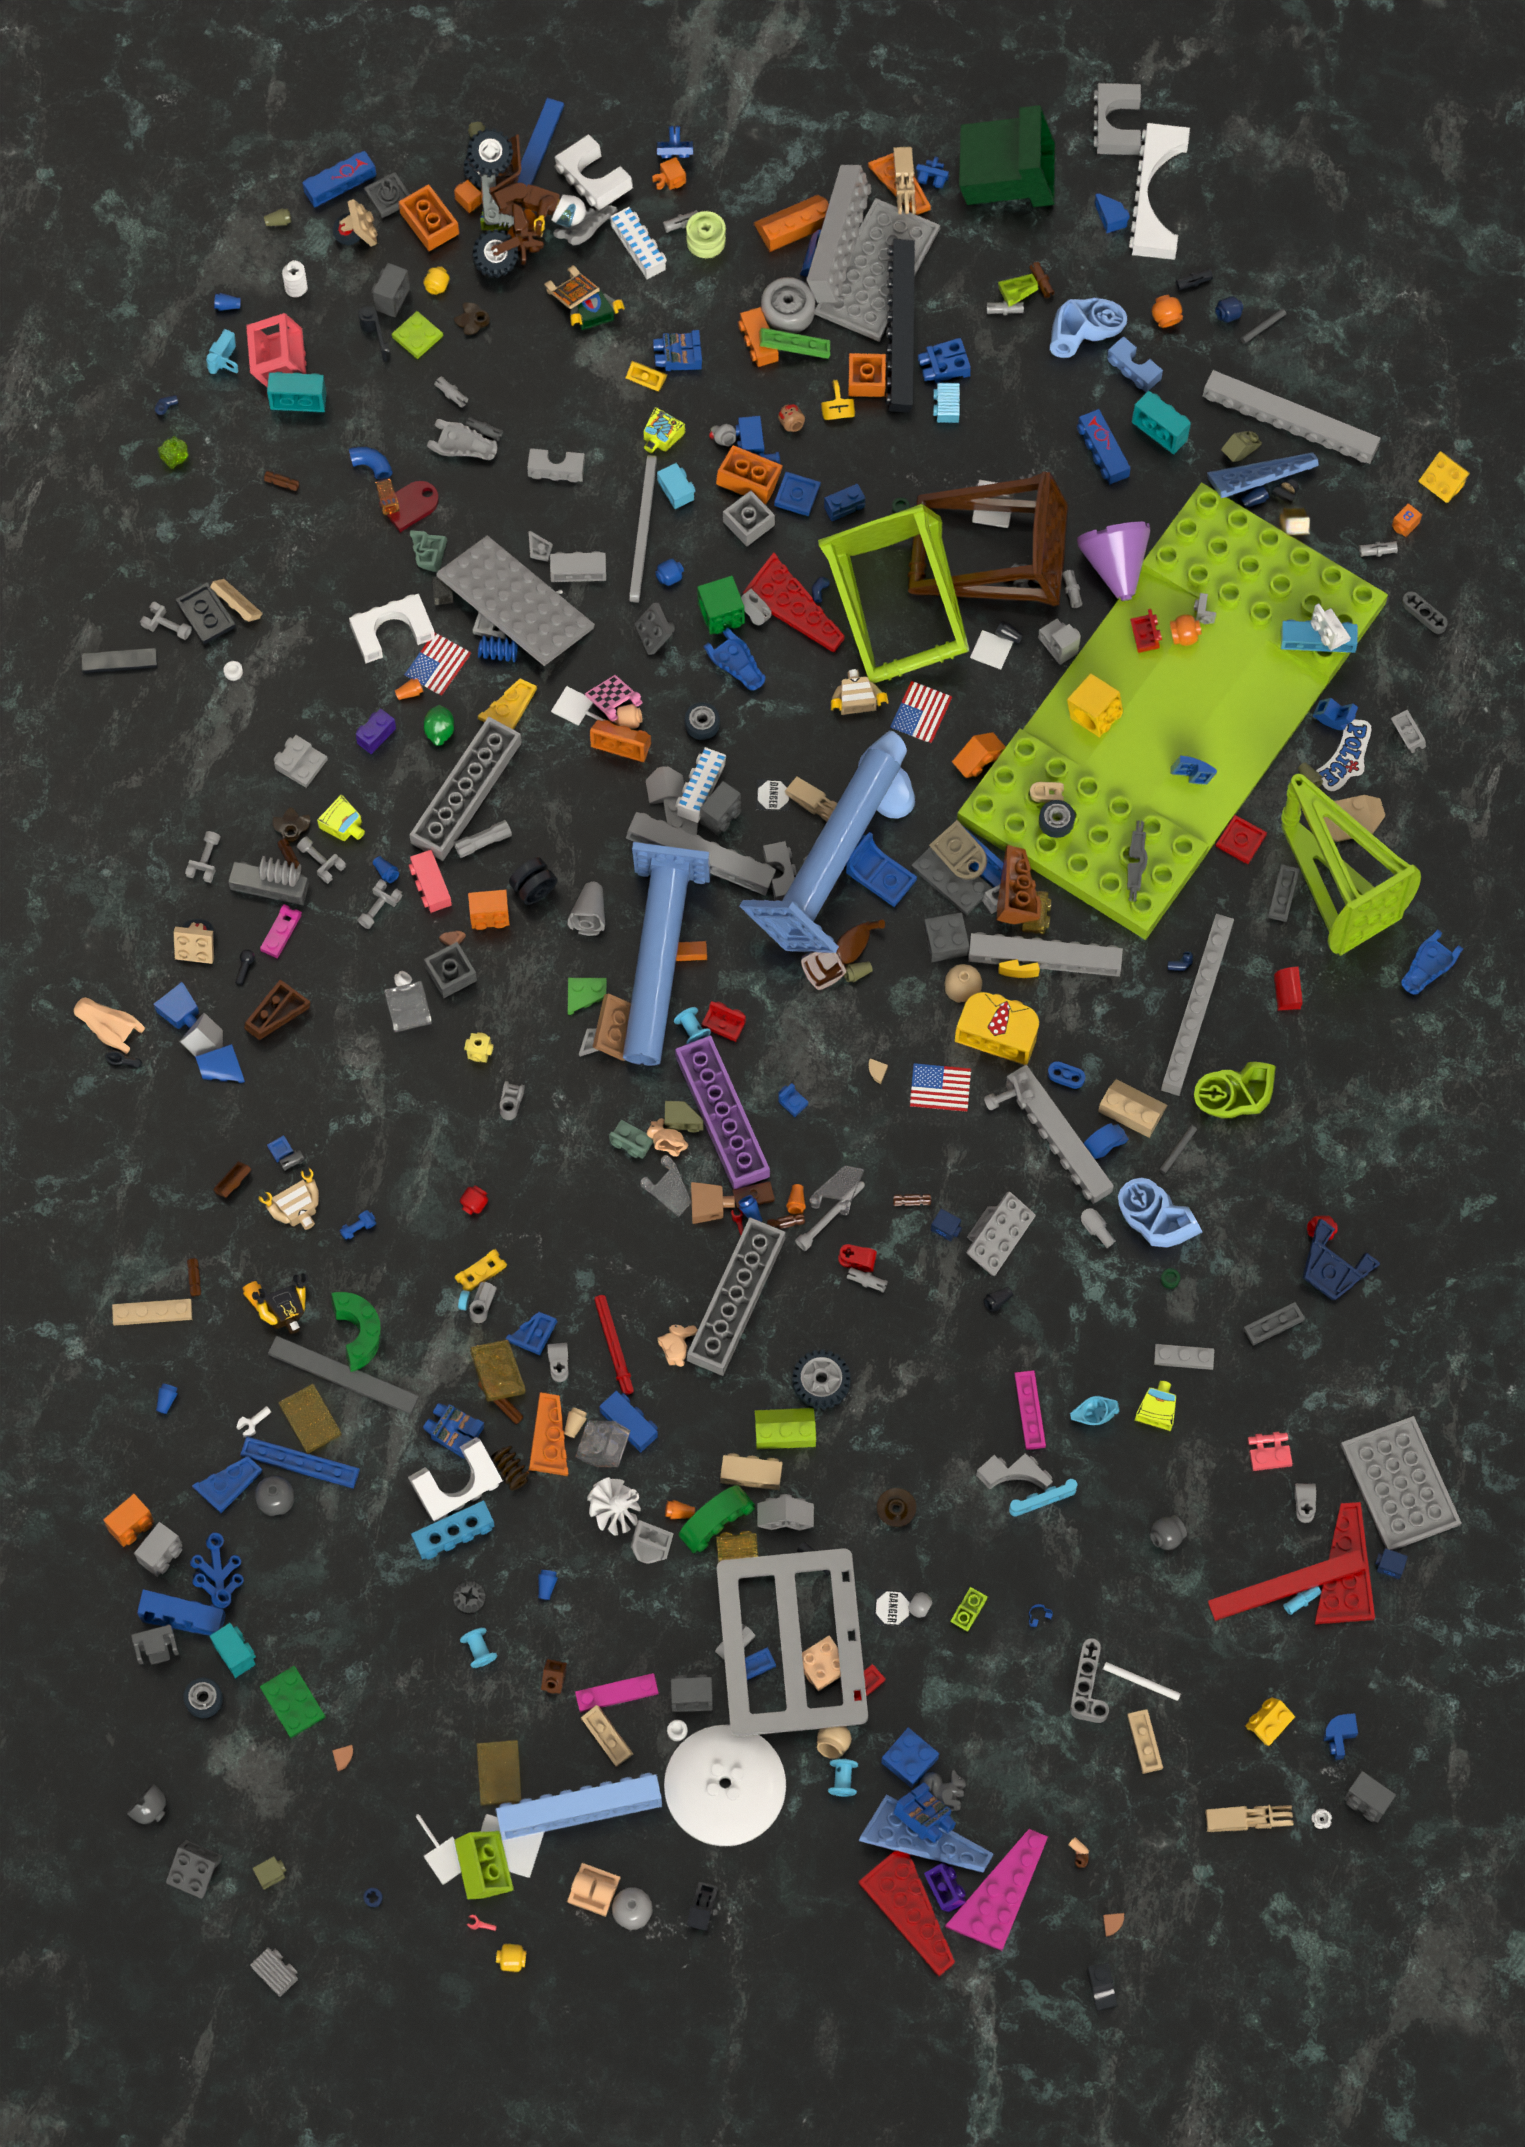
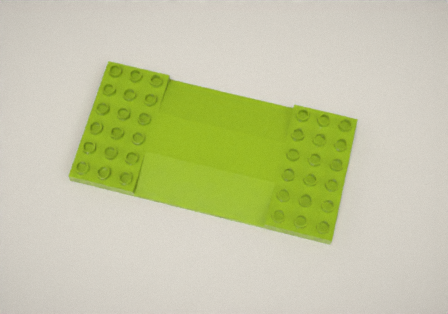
M1201 482L1144 559L1135 595L1132 596L1131 600L1121 601L1120 598L1024 729L1018 730L957 814V820L961 825L1004 852L1007 845L1025 849L1031 869L1146 940L1350 655V652L1281 649L1282 622L1287 620H1296L1297 622L1312 620L1315 605L1320 604L1324 612L1332 609L1341 624L1344 622L1357 624L1358 644L1385 606L1388 594L1227 497L1221 498L1217 491ZM1200 593L1208 594L1205 611L1216 613L1214 623L1203 624L1200 622L1202 635H1198V641L1190 646L1174 645L1170 621L1176 620L1178 616L1185 614L1192 615L1196 621L1195 599L1199 600ZM1148 609H1151L1152 614L1157 615L1158 625H1156V630L1160 629L1162 640L1159 641L1160 648L1138 653L1130 619L1148 615ZM1090 674H1093L1120 692L1123 708L1122 716L1111 724L1110 729L1103 733L1100 738L1070 718L1067 702L1070 695ZM1182 755L1206 762L1217 769V773L1207 785L1189 783V776L1171 774V766ZM1055 782L1064 784L1062 796L1064 801L1071 805L1075 813L1074 826L1068 835L1053 838L1041 830L1039 815L1041 808L1046 803L1035 802L1030 797V788L1034 783ZM1059 817L1053 818L1055 821L1061 820ZM1140 820L1139 827L1141 826V821H1144L1143 832H1146L1144 849L1147 853L1148 861L1147 867L1142 873L1140 891H1137V901L1133 902L1134 895H1132V901L1128 900L1130 890H1127V867L1129 863L1140 862L1138 859L1129 857L1132 833L1136 831V821Z

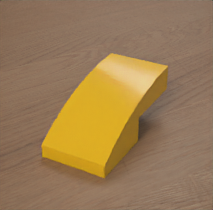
M1018 959L999 963L998 967L999 974L1015 978L1037 977L1040 971L1038 962L1019 966Z

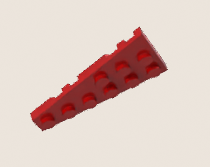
M773 553L743 591V595L752 589L770 608L772 615L834 653L844 640V635L832 620H829L823 613L821 607L817 606L800 582L791 575L788 568L780 562L778 556Z
M1361 1502L1341 1503L1328 1560L1359 1550L1366 1570L1323 1584L1315 1624L1375 1619Z
M895 1850L858 1883L940 1977L955 1964V1961L909 1853Z

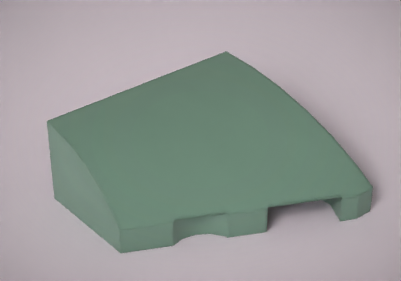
M410 530L417 565L423 569L438 572L441 567L447 538L445 536L428 535L425 531Z

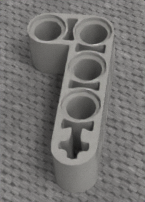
M1087 1639L1082 1646L1070 1713L1077 1719L1101 1723L1106 1720L1109 1707L1104 1701L1091 1699L1101 1646L1097 1640ZM1089 1646L1093 1647V1653L1091 1658H1087L1089 1653ZM1089 1665L1092 1668V1672H1084L1082 1666ZM1084 1684L1089 1690L1081 1692L1078 1686ZM1082 1704L1085 1710L1079 1712L1074 1708V1705ZM1101 1708L1105 1714L1098 1716L1095 1714L1094 1709Z

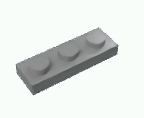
M1155 1344L1154 1365L1213 1370L1214 1349Z

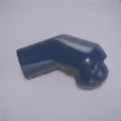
M177 395L160 398L155 406V412L163 415L169 406L178 404Z
M819 577L813 584L811 589L815 603L822 602L821 590L830 585L828 578Z
M1186 951L1179 961H1168V970H1186L1193 963V954Z

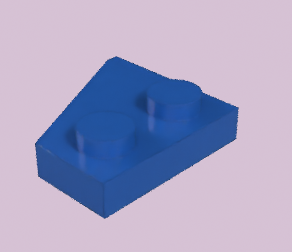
M538 1312L531 1317L530 1321L523 1323L518 1331L512 1335L509 1334L506 1337V1341L540 1355L557 1320Z

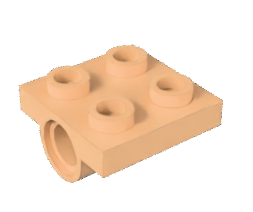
M830 1636L802 1652L804 1674L817 1691L841 1677L838 1647Z
M582 1863L574 1879L567 1902L606 1917L621 1878Z

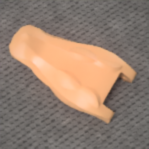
M86 997L81 998L74 1008L75 1016L86 1022L87 1026L96 1033L103 1043L119 1049L125 1054L129 1052L130 1047L123 1042L133 1028L140 1033L145 1029L132 1015L98 1004Z

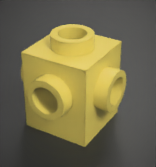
M471 1033L470 1039L466 1040L464 1050H467L468 1059L487 1063L488 1055L491 1056L493 1051V1044H491L490 1037L486 1034Z

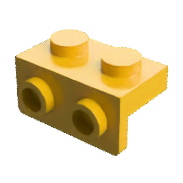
M1270 1698L1262 1704V1708L1256 1714L1250 1717L1246 1728L1253 1731L1265 1745L1270 1746L1295 1716L1281 1700Z

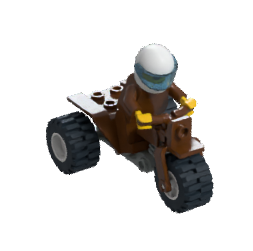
M486 128L484 131L480 130L476 135L472 136L468 144L463 166L464 177L482 191L484 222L490 226L499 224L500 227L501 223H504L503 227L508 224V228L513 225V232L515 234V237L511 239L512 236L510 234L506 235L503 230L501 232L498 229H494V231L488 230L485 234L482 233L475 241L472 257L477 270H481L483 275L488 274L489 277L496 276L498 278L501 275H507L513 269L519 250L521 264H525V250L539 252L540 249H543V242L532 238H540L543 235L542 231L545 229V218L547 215L553 216L552 221L556 222L557 225L571 228V225H577L583 220L586 208L582 200L575 196L562 195L560 200V194L528 184L526 186L524 183H518V177L521 173L519 134L509 138L507 135L504 136L502 131L497 132L494 128L492 130ZM522 208L537 212L532 229H528L529 222Z

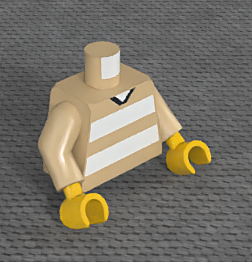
M850 670L847 672L848 679L842 680V685L836 688L831 700V710L839 708L841 715L876 711V705L880 706L881 702L888 703V697L873 682H869L868 677H859L858 670Z
M310 1168L309 1176H304L303 1171H301V1176L306 1182L302 1180L274 1197L270 1193L265 1192L268 1196L266 1201L259 1196V1201L266 1204V1208L274 1219L285 1224L290 1223L292 1226L301 1223L305 1230L314 1226L315 1223L311 1216L316 1213L315 1208L318 1206L319 1191L315 1180L312 1179L313 1171Z

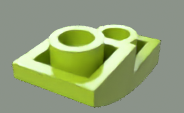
M970 1587L950 1622L969 1631L988 1597Z

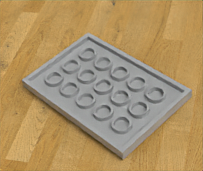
M1414 1416L1341 1443L1342 1450L1386 1549L1393 1551L1461 1525L1459 1516Z

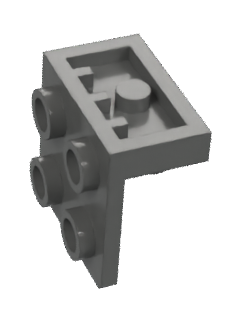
M185 1840L177 1849L166 1883L202 1899L205 1896L213 1870L221 1863L223 1855Z

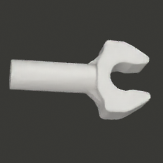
M266 1406L251 1419L242 1417L238 1421L237 1429L239 1430L243 1426L248 1425L249 1429L243 1433V1436H253L256 1433L255 1425L271 1413L270 1409Z

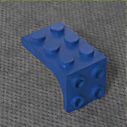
M870 832L866 836L863 835L858 846L854 849L846 863V874L893 907L898 904L917 881V876L885 855L875 845L873 834Z

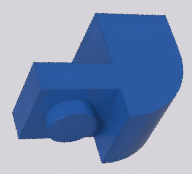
M1332 698L1319 701L1313 717L1326 726L1337 730H1345L1347 724L1355 719L1358 707L1353 703L1341 706Z
M1110 1123L1093 1133L1083 1144L1093 1158L1098 1159L1104 1157L1113 1147L1125 1144L1129 1138L1119 1124L1112 1125Z
M1355 1713L1339 1715L1333 1718L1324 1732V1741L1332 1740V1742H1329L1330 1753L1334 1754L1335 1760L1343 1759L1345 1756L1343 1739L1356 1738L1358 1734Z

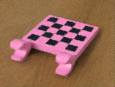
M616 675L585 693V696L601 709L612 722L618 719V716L615 714V707L628 699L636 707L642 704V701L639 699L641 698L640 694L634 692Z

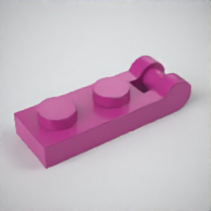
M284 904L260 950L278 959L302 912L299 910L294 911L290 909V906ZM286 916L291 917L290 922L285 920Z

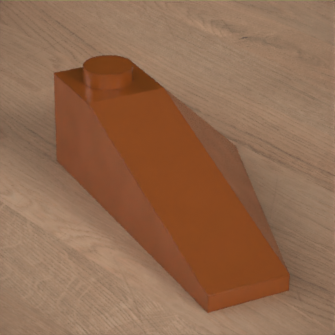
M1010 845L1006 846L997 902V921L1019 924L1040 919L1041 900L1035 890L1036 884L1035 880H1032L1031 867L1025 849Z

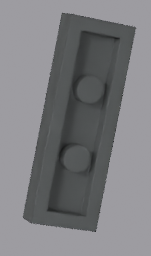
M1281 864L1268 918L1287 922L1299 868Z
M1296 1302L1245 1326L1243 1330L1252 1346L1303 1322L1305 1318Z

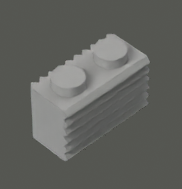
M267 1948L251 1963V1967L281 1997L298 1980L295 1976L297 1971L290 1964L286 1966L281 1961L283 1956L276 1949L271 1951Z

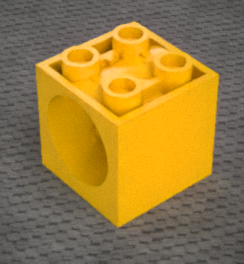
M1090 674L1067 699L1070 718L1099 738L1110 729L1111 724L1118 720L1123 713L1120 692L1093 674Z

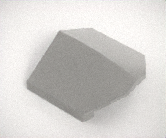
M668 766L657 768L646 779L649 804L663 803L664 799L682 797L684 787L683 775Z
M203 1013L179 1042L196 1057L222 1048L223 1030Z
M638 1520L631 1543V1548L637 1560L650 1564L667 1559L674 1533Z

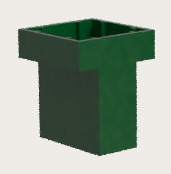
M1041 105L1021 107L1019 118L961 124L959 187L967 205L1030 198L1033 207L1055 205V141Z

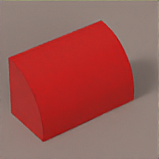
M1289 967L1277 971L1274 974L1278 1010L1301 1009L1303 1001L1299 967Z

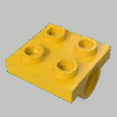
M1439 452L1418 482L1443 501L1449 503L1452 497L1462 489L1466 482L1465 479L1470 473L1443 452Z

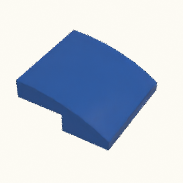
M1182 755L1171 766V774L1189 776V783L1207 785L1217 773V769L1206 762Z

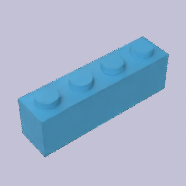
M1296 620L1283 621L1281 626V649L1355 653L1357 648V624L1350 622L1342 623L1351 637L1350 641L1330 651L1328 646L1322 643L1319 632L1313 629L1311 620L1305 622H1297Z

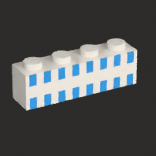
M628 207L611 216V227L646 279H649L665 270V262L667 260L665 255L658 251L655 240L650 239L646 227L640 224L636 212H632Z
M705 748L702 754L699 753L696 760L697 766L692 768L689 775L690 781L684 784L683 795L677 799L675 805L678 808L677 816L699 822L700 808L711 796L724 769L725 754Z

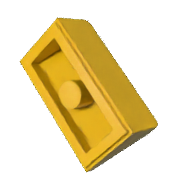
M632 361L626 379L659 392L667 374Z

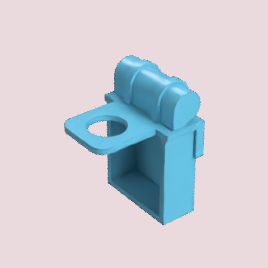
M224 329L218 341L213 343L209 350L210 354L207 355V368L211 374H215L219 368H225L238 373V365L228 359L236 347L235 334ZM226 362L230 363L234 368L229 367Z

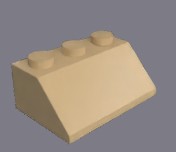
M1116 1079L1103 1097L1098 1112L1150 1138L1167 1105Z

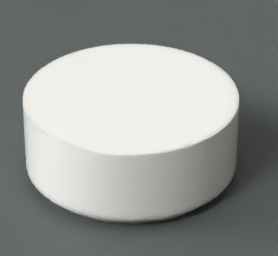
M236 661L228 662L224 666L225 677L232 681L241 678L243 674L241 664Z
M681 1720L670 1722L667 1727L669 1738L673 1741L683 1740L687 1735L686 1724Z

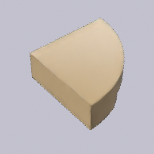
M870 1059L869 1072L873 1079L881 1084L888 1065Z

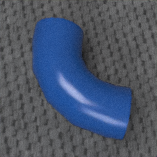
M369 447L349 449L353 466H369L373 470L376 479H386L393 474L387 458L379 451Z

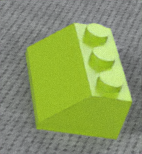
M814 1408L755 1410L757 1449L816 1447Z
M500 1831L469 1832L454 1840L467 1899H482L514 1890Z

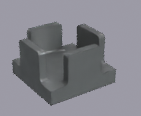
M171 1625L131 1635L139 1664H144L141 1653L144 1650L146 1655L149 1656L151 1664L170 1660L168 1644H172L175 1655L179 1654L176 1636Z

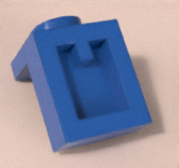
M793 1083L789 1086H784L779 1091L778 1102L794 1117L808 1105V1101L795 1090Z

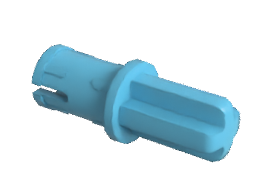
M1319 1586L1305 1590L1302 1593L1299 1592L1296 1597L1285 1603L1284 1608L1287 1613L1292 1615L1301 1607L1308 1606V1602L1321 1594Z

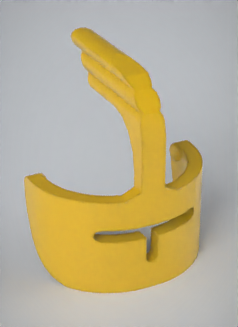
M833 380L832 384L836 399L821 403L823 418L825 420L854 417V400L841 399L838 380ZM848 405V407L840 408L841 413H839L838 408H829L832 406Z

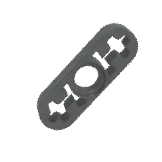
M1407 592L1404 595L1402 605L1408 612L1436 634H1441L1446 630L1448 622L1440 612L1415 592ZM1408 599H1409V600L1414 599V603H1413V602L1408 603L1407 601H1408ZM1427 609L1430 615L1422 616L1420 610ZM1436 623H1442L1441 626H1435Z

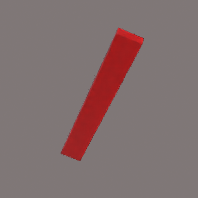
M1356 1550L1209 1600L1208 1604L1214 1620L1217 1621L1364 1571L1366 1566L1360 1551Z

